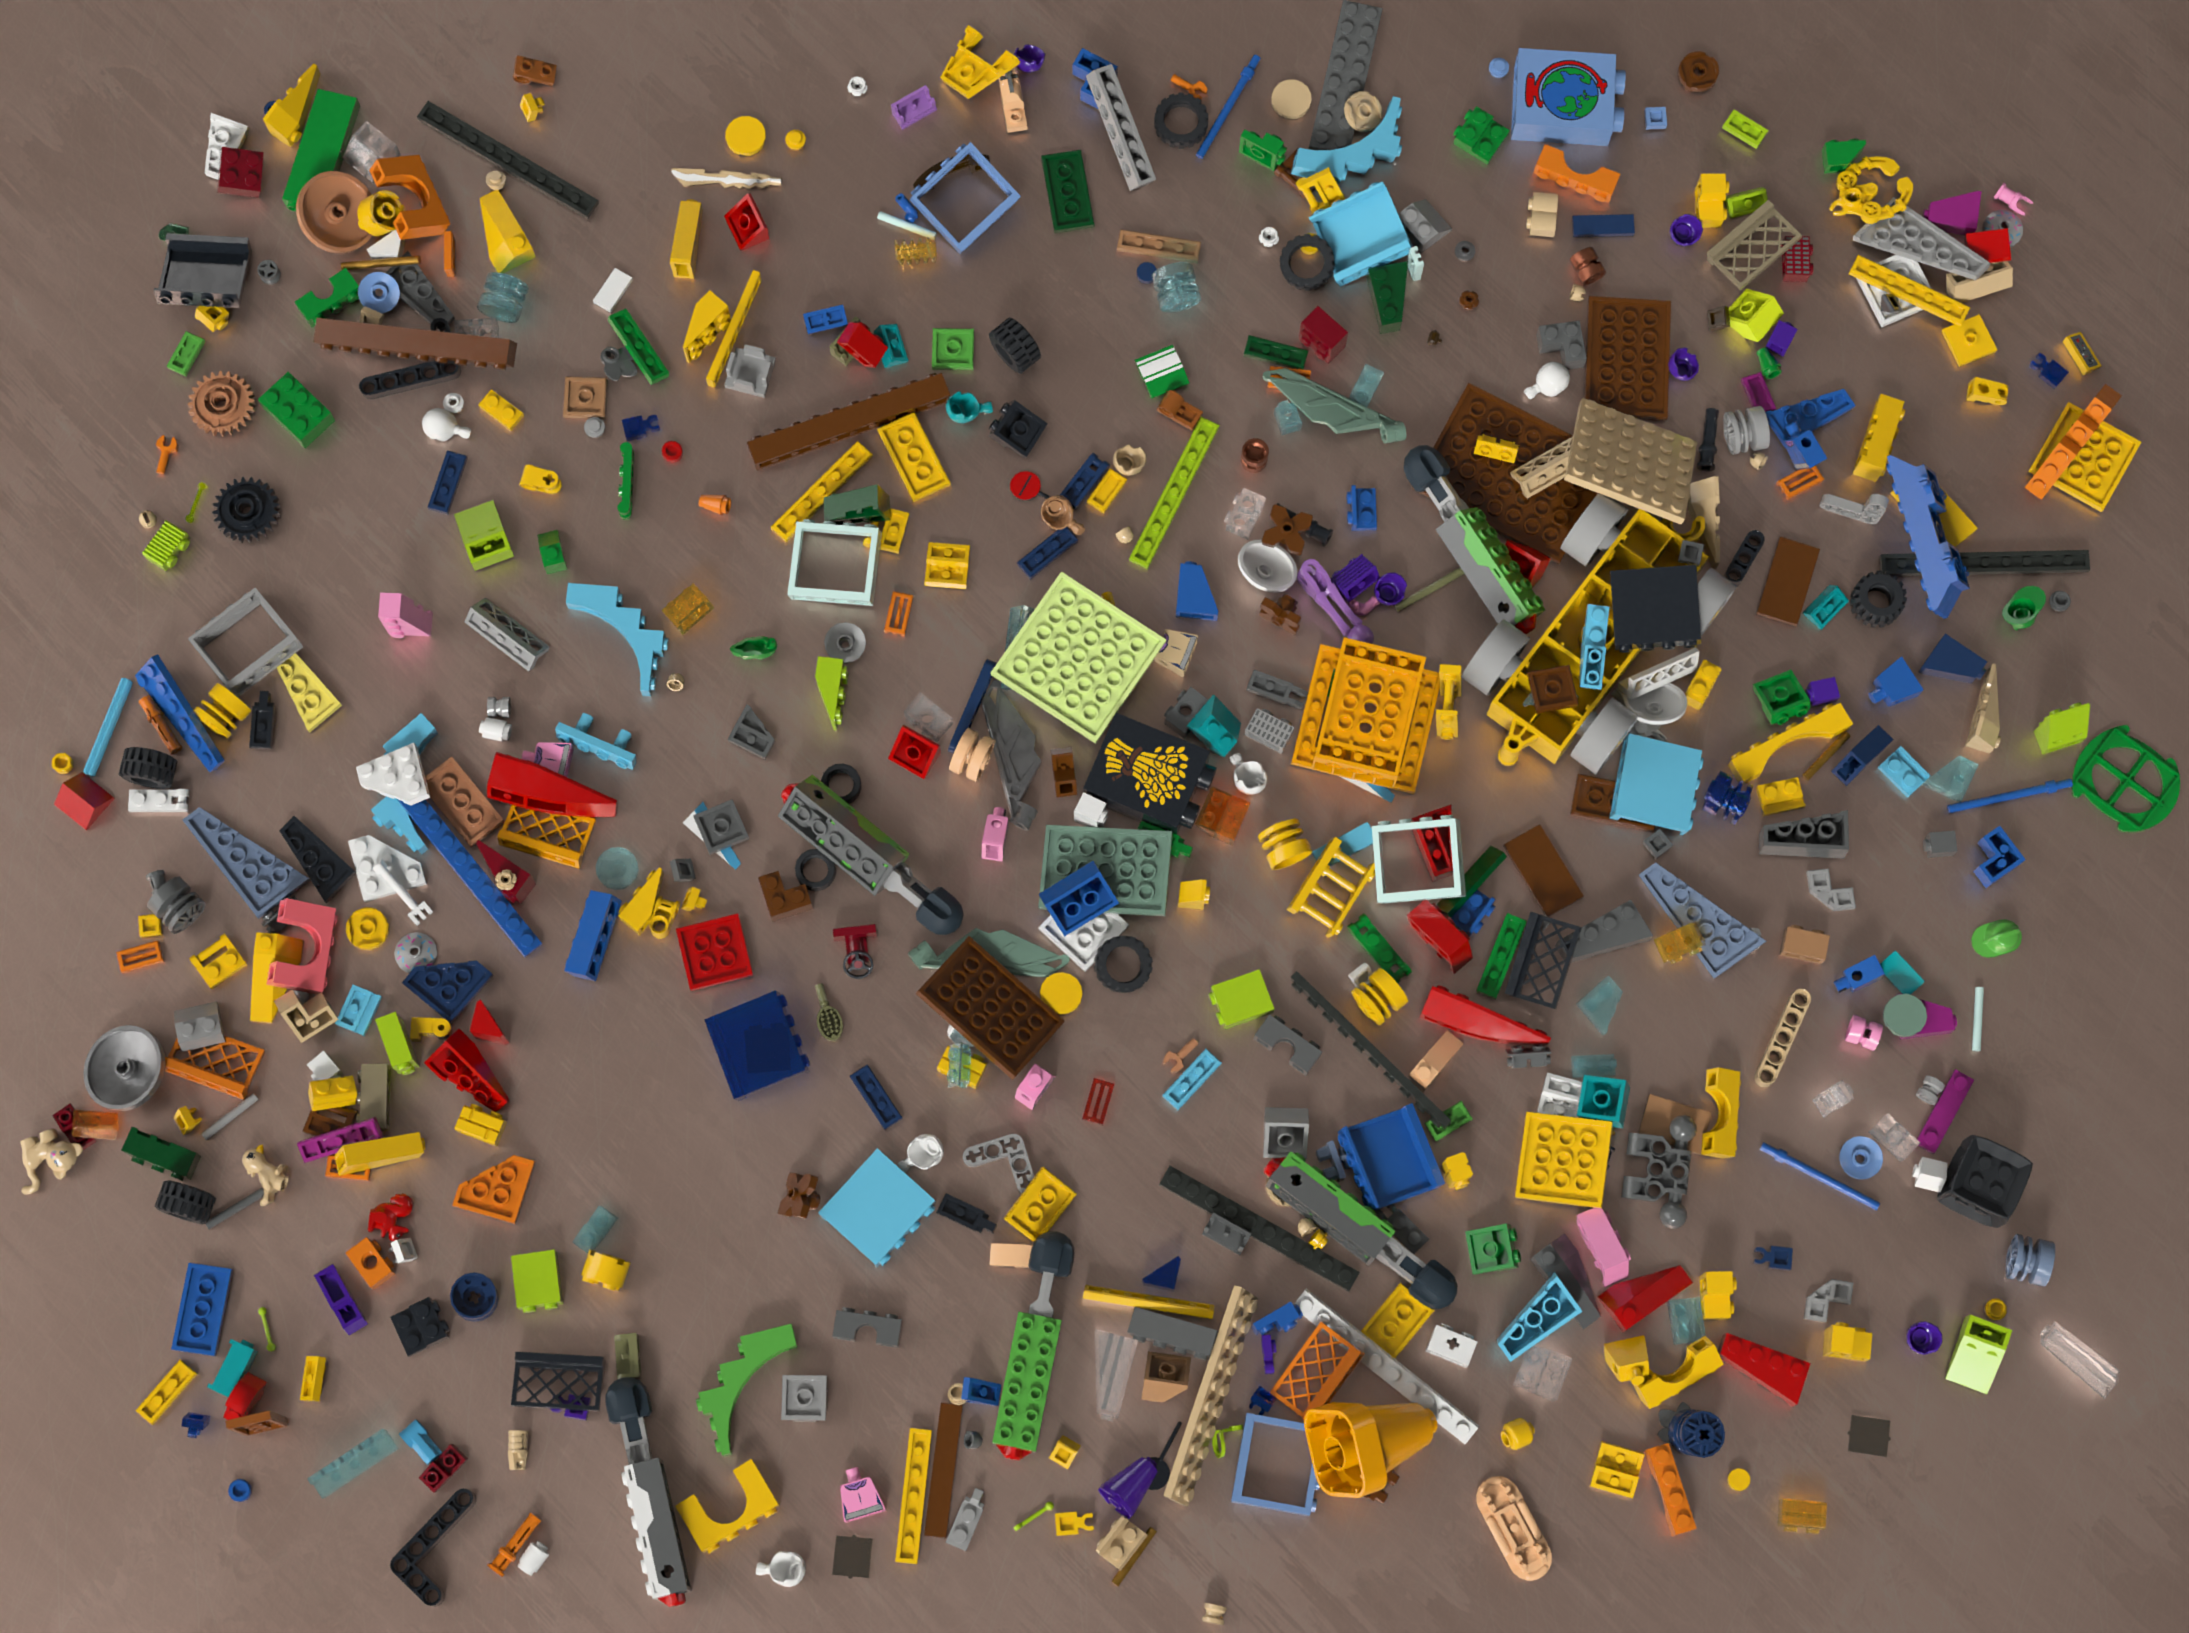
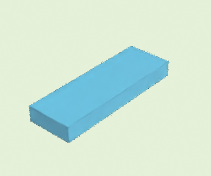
M1368 822L1338 837L1342 841L1339 846L1341 851L1348 856H1352L1373 844L1372 829ZM1327 844L1312 852L1316 861ZM1332 858L1328 865L1331 867L1339 863L1340 860Z
M1205 1049L1162 1097L1179 1110L1216 1071L1222 1062Z

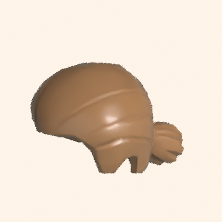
M1054 495L1043 501L1041 515L1043 521L1049 527L1055 530L1069 527L1076 535H1081L1085 532L1083 524L1073 519V507L1066 497Z

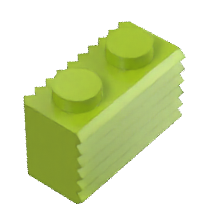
M166 520L142 554L148 561L167 571L168 568L175 566L179 553L188 548L190 536Z

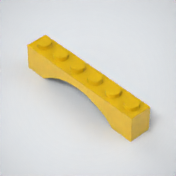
M1831 703L1822 708L1823 712L1817 715L1812 713L1804 718V722L1800 724L1795 722L1786 727L1785 732L1781 734L1776 732L1767 738L1768 741L1762 744L1759 741L1751 745L1749 751L1745 753L1740 751L1731 756L1732 760L1729 762L1728 767L1740 787L1758 778L1769 757L1783 745L1806 737L1832 739L1849 730L1853 723L1842 704L1834 705Z

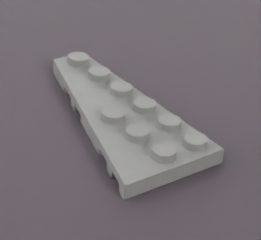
M1893 197L1887 204L1890 207L1895 205L1896 198ZM1906 206L1905 211L1895 213L1892 218L1879 220L1874 224L1866 223L1853 236V241L1973 280H1977L1990 266V262L1908 206Z

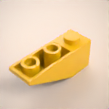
M660 867L656 871L650 872L644 886H639L632 895L633 899L629 903H624L619 909V919L639 936L649 926L656 900L660 894L664 872Z

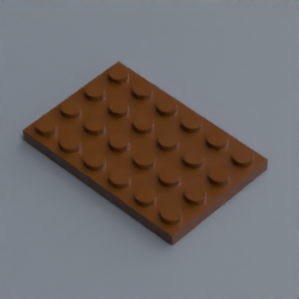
M1589 296L1585 399L1595 401L1600 405L1613 408L1621 413L1632 415L1635 418L1667 420L1671 301Z
M970 936L965 939L916 993L918 997L1012 1080L1065 1022Z

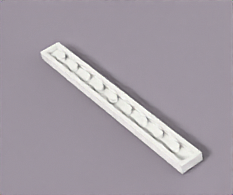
M1307 1288L1293 1304H1297L1303 1316L1314 1325L1318 1326L1320 1322H1323L1365 1354L1360 1360L1364 1365L1412 1403H1418L1424 1408L1430 1409L1434 1413L1437 1423L1462 1443L1466 1444L1479 1428L1478 1424ZM1322 1328V1331L1329 1336V1333ZM1343 1343L1339 1344L1347 1351L1350 1349Z

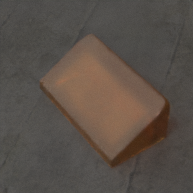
M74 1110L72 1136L116 1139L119 1131L118 1113Z

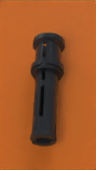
M1715 408L1706 409L1703 442L1698 449L1700 459L1696 466L1701 471L1715 470L1714 456L1717 453L1715 438L1719 410Z
M1286 508L1290 519L1297 515ZM1313 520L1310 529L1304 532L1306 537H1312L1320 541L1323 546H1326L1334 530H1328L1319 525L1318 521Z

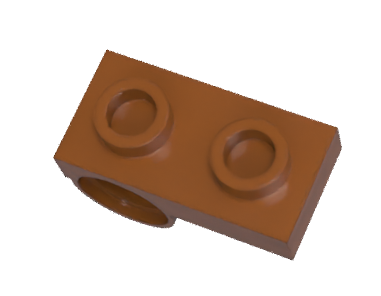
M517 55L514 64L513 80L522 84H528L532 81L553 86L557 65Z
M1172 390L1167 391L1157 407L1159 413L1193 431L1203 415V411L1185 402L1180 394Z

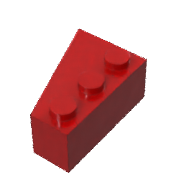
M1452 804L1413 817L1411 820L1412 822H1420L1422 817H1432L1433 820H1441L1443 815H1452ZM1450 826L1412 830L1432 882L1452 876L1453 863Z
M1424 900L1407 914L1409 924L1427 944L1430 943L1438 951L1436 955L1440 959L1444 957L1450 963V970L1455 974L1473 959L1469 944L1470 938L1463 930L1459 931L1455 927L1456 925L1450 917L1447 916L1445 918L1441 914V909L1435 903L1431 904L1428 900Z

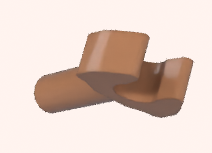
M1192 1038L1179 1052L1172 1053L1169 1051L1164 1057L1163 1065H1166L1173 1059L1177 1064L1171 1069V1073L1181 1071L1184 1068L1182 1064L1183 1059L1199 1043Z

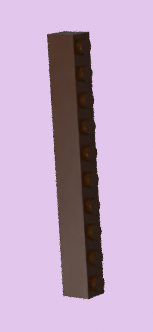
M324 318L316 319L313 342L320 345V348L324 350H332L333 347H336L342 352L351 353L353 349L358 350V353L371 355V352H378L377 355L390 357V354H397V357L402 359H409V356H415L416 360L428 361L429 358L435 359V362L445 364L450 360L462 366H467V363H474V366L480 368L494 365L493 368L498 370H506V367L514 368L517 343L510 339Z
M932 373L920 381L912 380L906 386L900 388L892 387L886 393L870 395L861 402L853 401L847 407L841 409L833 408L827 414L811 416L809 420L802 423L800 421L794 422L788 428L782 430L778 428L772 430L768 435L755 436L747 442L748 449L758 471L887 425L912 412L918 414L946 404L950 397V392L942 373Z

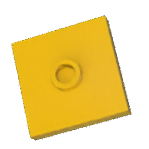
M1980 314L1964 320L1961 327L1954 324L1941 331L1959 367L1997 351Z

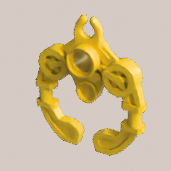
M1865 156L1862 158V161L1850 164L1845 171L1838 175L1836 186L1840 191L1839 199L1831 203L1829 210L1833 211L1835 206H1841L1842 210L1834 211V216L1856 214L1861 216L1862 221L1865 223L1874 224L1879 220L1894 217V214L1899 211H1905L1912 197L1913 183L1908 177L1900 178L1897 181V190L1901 196L1895 200L1896 204L1891 207L1888 204L1881 207L1877 202H1872V199L1876 197L1878 192V186L1875 183L1857 185V176L1861 175V170L1864 168L1868 170L1880 168L1884 174L1894 176L1900 167L1895 160L1890 158Z

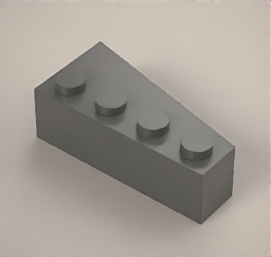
M1848 810L1836 814H1823L1820 817L1802 818L1793 822L1785 821L1764 825L1759 833V854L1844 859L1849 851Z
M1632 900L1582 927L1571 963L1651 940L1653 934ZM1574 932L1564 937V941L1571 940ZM1561 940L1556 943L1555 947L1562 944ZM1563 947L1558 952L1562 959L1565 960L1567 952Z
M1135 1307L1127 1332L1133 1336L1132 1339L1145 1343L1147 1340L1153 1342V1346L1162 1349L1169 1347L1179 1354H1192L1195 1358L1206 1361L1210 1359L1219 1331Z

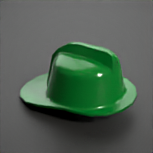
M2026 586L2018 590L2002 610L2004 620L2010 623L2016 631L2033 625L2037 614L2046 602L2044 591L2036 586Z

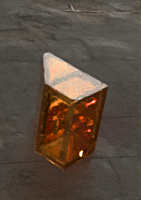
M1211 786L1195 825L1211 837L1233 846L1251 803Z

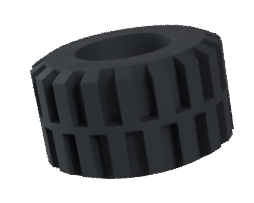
M1007 318L989 333L991 344L997 354L1017 373L1022 374L1041 358L1040 349L1033 337L1013 318Z
M1876 571L1875 574L1870 572L1867 576L1864 575L1860 579L1850 596L1852 597L1850 606H1853L1851 611L1853 614L1857 613L1855 618L1858 621L1862 619L1864 621L1862 624L1864 625L1870 623L1873 628L1877 625L1881 628L1886 624L1890 625L1898 618L1905 608L1907 597L1904 596L1907 592L1906 589H1902L1904 585L1902 581L1899 583L1896 581L1897 576L1891 577L1889 576L1890 572L1887 571L1884 574L1881 571ZM1868 592H1882L1888 598L1889 606L1886 608L1875 607L1868 599Z
M142 747L126 748L119 776L126 781L156 789L172 787L178 761L172 756L157 750Z
M168 1180L163 1181L155 1207L163 1213L189 1222L207 1224L216 1198L204 1190Z

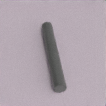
M260 1188L209 1219L206 1224L208 1229L213 1228L261 1199L264 1195V1189Z

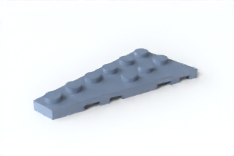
M200 807L183 819V822L258 919L280 904L281 900H284L310 881L308 877Z
M1655 862L1639 874L1642 881L1714 979L1767 942Z

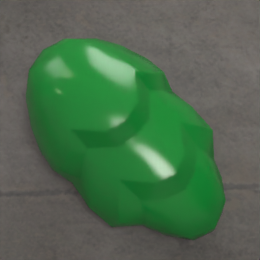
M765 636L744 638L742 641L732 645L730 651L734 656L740 657L743 660H762L776 652L777 641L774 638Z

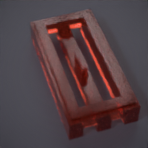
M1097 1078L1093 1079L1082 1120L1103 1126L1114 1083ZM1097 1084H1100L1101 1087L1093 1115L1090 1117L1088 1113ZM1105 1086H1107L1109 1089L1100 1119H1097Z

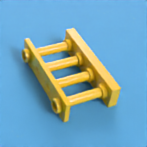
M1440 664V696H1444L1443 710L1436 709L1437 736H1441L1445 740H1452L1453 737H1458V711H1454V699L1462 695L1461 665Z
M1337 837L1329 840L1286 909L1292 914L1304 911L1327 926L1329 930L1325 936L1328 938L1334 936V934H1339L1344 926L1342 921L1366 882H1371L1375 876V863L1369 864L1366 868L1342 852L1339 847L1342 841ZM1332 858L1339 859L1362 875L1356 885L1330 869L1328 863ZM1321 875L1323 877L1327 876L1351 892L1345 903L1319 886L1317 881ZM1310 893H1315L1340 910L1334 921L1308 904L1306 899Z

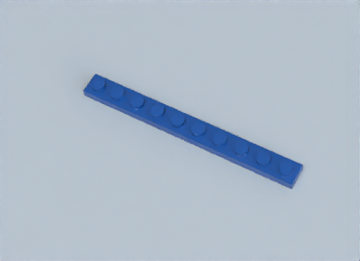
M397 799L524 958L542 945L541 941L426 799L413 805H408Z

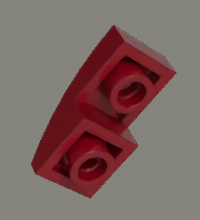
M71 1103L52 1115L70 1143L80 1144L83 1151L97 1142Z
M450 1444L438 1459L433 1461L420 1475L419 1479L435 1493L459 1470L468 1458L454 1444Z

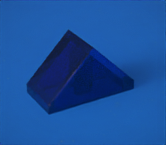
M1177 1256L1144 1277L1141 1281L1143 1285L1174 1292L1181 1261L1180 1257Z

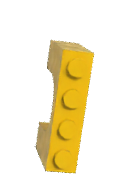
M752 1459L732 1470L744 1489L747 1499L746 1508L736 1521L728 1524L714 1522L707 1515L695 1494L675 1505L703 1553L706 1551L709 1554L720 1548L719 1543L725 1539L730 1542L739 1536L738 1531L745 1527L749 1530L758 1524L757 1520L764 1515L766 1518H769L778 1512L776 1508L780 1505Z

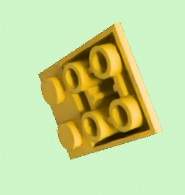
M711 290L695 304L683 344L684 354L688 363L693 359L699 358L702 350L707 345L710 346L716 340V335L721 330L725 331L731 321L728 305Z

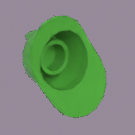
M2007 919L1997 920L1984 924L1974 931L1971 939L1972 947L1975 952L1983 957H1996L2016 950L2021 944L2022 935L2019 927L2013 921Z

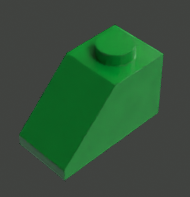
M558 530L538 534L539 549L546 573L551 574L567 570Z

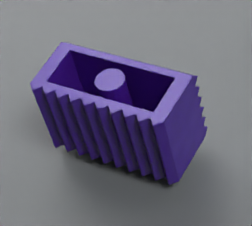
M1361 554L1357 558L1351 559L1343 569L1334 572L1330 579L1335 584L1342 598L1350 603L1357 595H1360L1370 585L1376 583L1380 576L1376 566Z

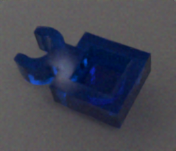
M2039 353L2036 358L2040 360V364L2032 361L2029 366L2033 370H2040L2041 373L2038 377L2055 389L2069 372L2055 360L2048 363L2046 357Z
M642 415L623 419L622 424L626 440L632 441L647 437L646 431H660L659 425H651L653 421L658 420L657 415H651L647 420H643Z

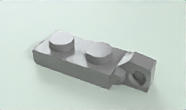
M975 1488L971 1498L966 1496L946 1543L964 1551L967 1550L983 1512L984 1504L980 1500L984 1491Z

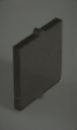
M1851 1415L1850 1431L1847 1432L1849 1435L1848 1452L1887 1457L1888 1441L1891 1440L1889 1437L1890 1420Z
M836 1535L832 1575L848 1576L850 1579L853 1577L869 1578L873 1539L859 1538L856 1535L852 1537Z

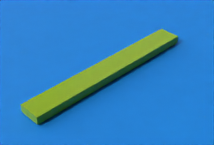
M1203 417L1198 421L1129 561L1146 569L1149 568L1220 427L1219 424Z

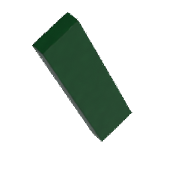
M1490 846L1464 874L1466 896L1442 898L1437 903V906L1442 911L1441 913L1451 918L1506 859V854Z

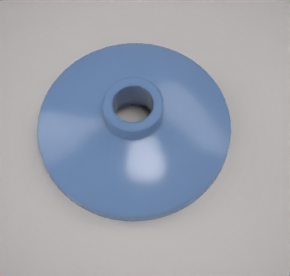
M373 272L365 276L360 282L358 297L364 307H369L379 313H386L392 310L398 303L400 289L396 280L389 274ZM376 289H382L383 295L377 296L375 293Z
M1857 1136L1844 1143L1840 1150L1839 1160L1841 1167L1849 1176L1863 1180L1871 1178L1879 1172L1883 1163V1154L1879 1145L1874 1140L1864 1136ZM1857 1155L1862 1156V1158H1863V1162H1862V1163L1857 1162V1160H1856V1156H1857Z

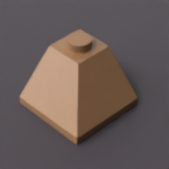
M1148 1351L1141 1400L1163 1403L1187 1390L1191 1357Z

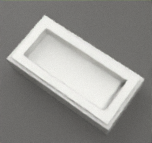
M614 268L593 299V303L611 313L633 281V278Z

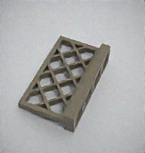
M1767 200L1707 252V261L1712 266L1715 265L1739 290H1742L1802 238V235L1774 208V204ZM1775 216L1780 221L1779 227H1767V221ZM1756 231H1764V240H1752V234ZM1767 231L1779 232V241L1766 240ZM1781 232H1791L1795 237L1790 241H1781ZM1740 244L1749 245V253H1736L1737 247ZM1751 245H1764L1763 254H1751ZM1766 245H1778V251L1775 254H1766ZM1724 258H1734L1733 267H1724L1720 262ZM1736 258H1748V267H1736ZM1751 258H1763V264L1760 267H1750ZM1735 271H1747V278L1740 283L1735 278Z

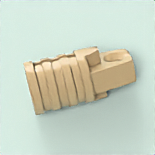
M509 1430V1469L525 1470L529 1431Z

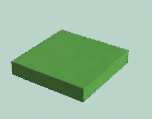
M933 328L932 370H973L974 329Z

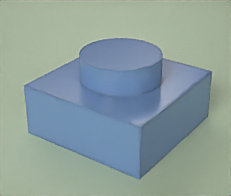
M1666 107L1645 108L1646 130L1667 128Z

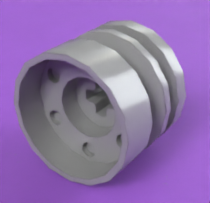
M1762 406L1746 408L1745 415H1743L1741 410H1735L1734 413L1732 411L1725 412L1723 418L1724 437L1731 454H1739L1740 451L1746 453L1749 445L1753 451L1769 447V424Z

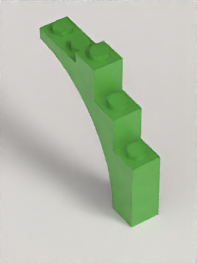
M792 1324L740 1336L741 1342L737 1343L740 1356L744 1355L745 1358L719 1364L720 1370L717 1371L719 1383H724V1386L698 1392L699 1398L696 1399L698 1411H703L705 1416L713 1415L709 1420L712 1431L716 1430L718 1439L714 1440L717 1453L721 1452L723 1457L732 1455L730 1441L731 1419L736 1401L743 1387L752 1375L767 1361L783 1352L798 1347Z

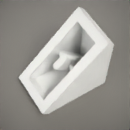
M394 230L369 247L367 251L372 260L402 257L406 239L400 240L397 231Z

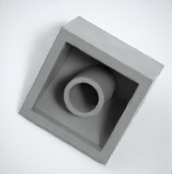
M1426 199L1414 202L1398 213L1411 244L1414 247H1418L1420 254L1452 231V228Z
M217 1001L174 1011L175 1028L182 1052L225 1042Z
M1265 1107L1263 1158L1287 1157L1291 1151L1294 1154L1297 1152L1307 1159L1309 1131L1307 1108Z

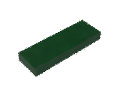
M1249 335L1243 356L1287 368L1304 370L1309 350Z

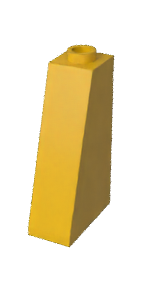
M688 199L680 201L670 257L674 277L690 279L695 277L703 214L702 204L697 200Z
M420 1132L343 1145L334 1156L338 1175L342 1176L419 1158L424 1153L426 1147L424 1138L420 1137Z

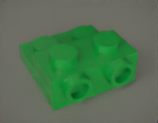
M1476 106L1474 110L1469 109L1465 115V124L1463 126L1458 125L1454 131L1453 136H1455L1453 144L1488 165L1510 130L1494 121V116Z
M1244 129L1240 137L1239 153L1272 171H1275L1277 166L1283 164L1286 158L1284 154L1287 147L1284 146V142L1279 136L1275 134L1270 135L1266 132L1262 139L1256 132H1249Z
M1792 670L1753 684V690L1762 703V710L1771 725L1775 723L1778 725L1785 724L1790 717H1803L1810 710V699Z
M1506 1223L1465 1231L1472 1275L1519 1268L1518 1262H1521V1254L1519 1249H1515L1514 1244L1518 1237L1516 1229L1512 1228L1511 1224Z

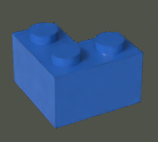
M1084 48L1081 49L1072 64V74L1085 81L1080 90V100L1098 109L1086 75L1093 70L1112 64L1118 77V66Z
M1998 826L1977 842L1989 859L1973 872L1984 887L1988 888L2021 865L2026 859L2001 826Z

